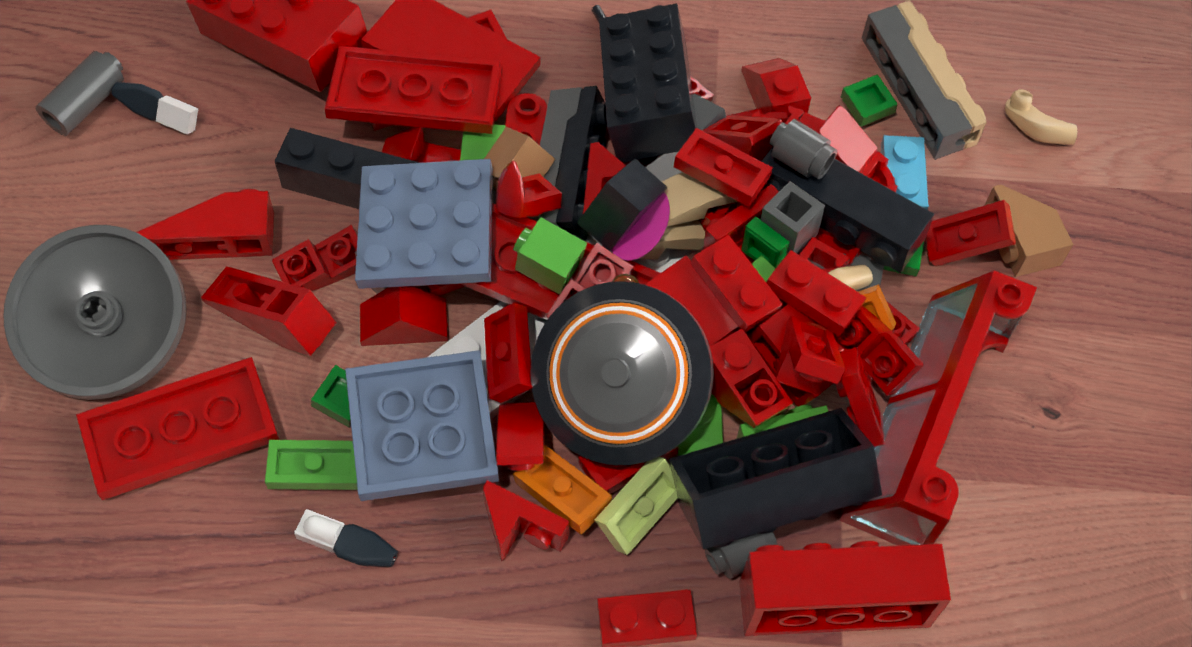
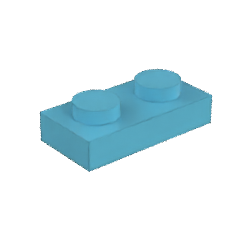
M884 135L881 142V154L889 159L887 166L895 178V185L898 186L896 193L928 209L924 137Z

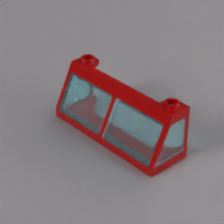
M993 270L932 295L920 323V330L910 347V350L921 360L924 366L896 394L890 396L882 416L884 445L875 447L882 496L866 500L865 503L859 506H846L840 518L841 522L897 546L934 544L950 521L959 496V489L955 479L947 471L936 467L975 363L981 352L988 348L995 347L994 350L1003 353L1012 333L1032 303L1037 289L1036 286Z

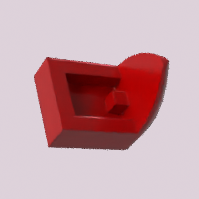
M511 161L503 169L498 179L496 209L502 214L515 218L535 217L543 212L561 208L562 193L540 173L521 178L517 163Z

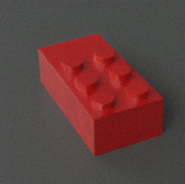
M186 0L202 35L320 93L331 82L339 46L362 48L361 39L367 33L359 5L348 0Z
M860 541L852 544L850 548H832V545L828 543H813L804 546L803 550H784V547L780 545H765L757 548L755 552H749L739 581L744 636L930 628L951 601L942 544L879 546V543L876 541Z

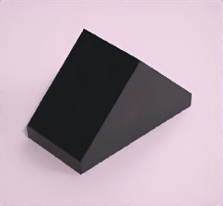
M634 159L604 185L578 220L577 225L601 246L611 252L668 187L638 160Z

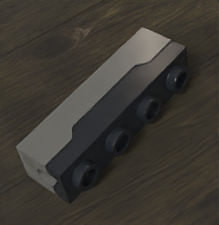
M588 86L583 89L578 87L551 90L540 146L556 159L544 178L562 193L561 208L543 212L535 217L527 216V218L537 222L542 217L585 242L587 241L588 233L577 225V222L583 215L590 143L599 142L606 148V105L597 86Z

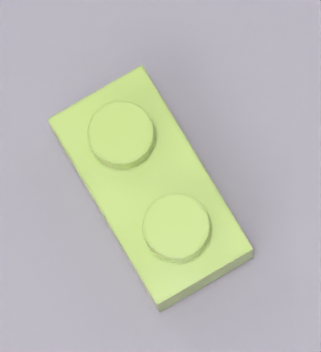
M658 457L647 461L596 517L595 522L617 551L628 555L678 498L671 467L666 459Z

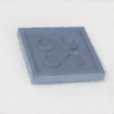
M491 159L362 166L355 281L358 288L491 282L493 188Z
M480 350L345 369L360 501L484 484L487 480L491 482L499 481Z

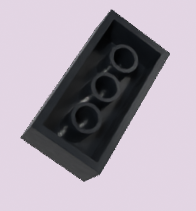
M678 3L665 6L658 5L650 9L625 14L619 13L599 19L607 128L616 158L623 163L634 159L639 160L679 152L697 128L686 40Z
M842 408L669 459L679 506L703 550L711 547H724L740 538L757 533H770L783 525L800 520H813L820 517L823 513L846 506H859L865 503L866 500L882 496L875 446Z

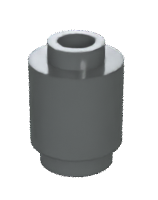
M793 119L788 125L782 122L773 133L769 143L774 147L772 157L807 178L812 175L817 179H821L831 167L838 152L836 148L830 145L831 140L796 119Z
M773 532L766 534L757 533L734 540L731 544L724 547L705 549V556L717 575L724 573L726 577L731 579L743 572L749 552H755L761 546L777 545V541Z

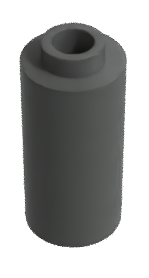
M93 51L36 105L37 113L53 130L63 136H68L112 93L115 83L124 81L123 74L121 73L123 70L122 64L109 52L102 54L98 51Z

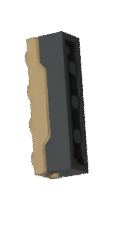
M910 0L900 3L898 6L894 5L868 14L861 39L920 137H924V143L934 160L961 151L963 148L967 149L977 145L987 123L984 111L980 105L974 103L967 92L964 79L952 68L947 60L944 47L935 41L928 29L925 17L917 12Z

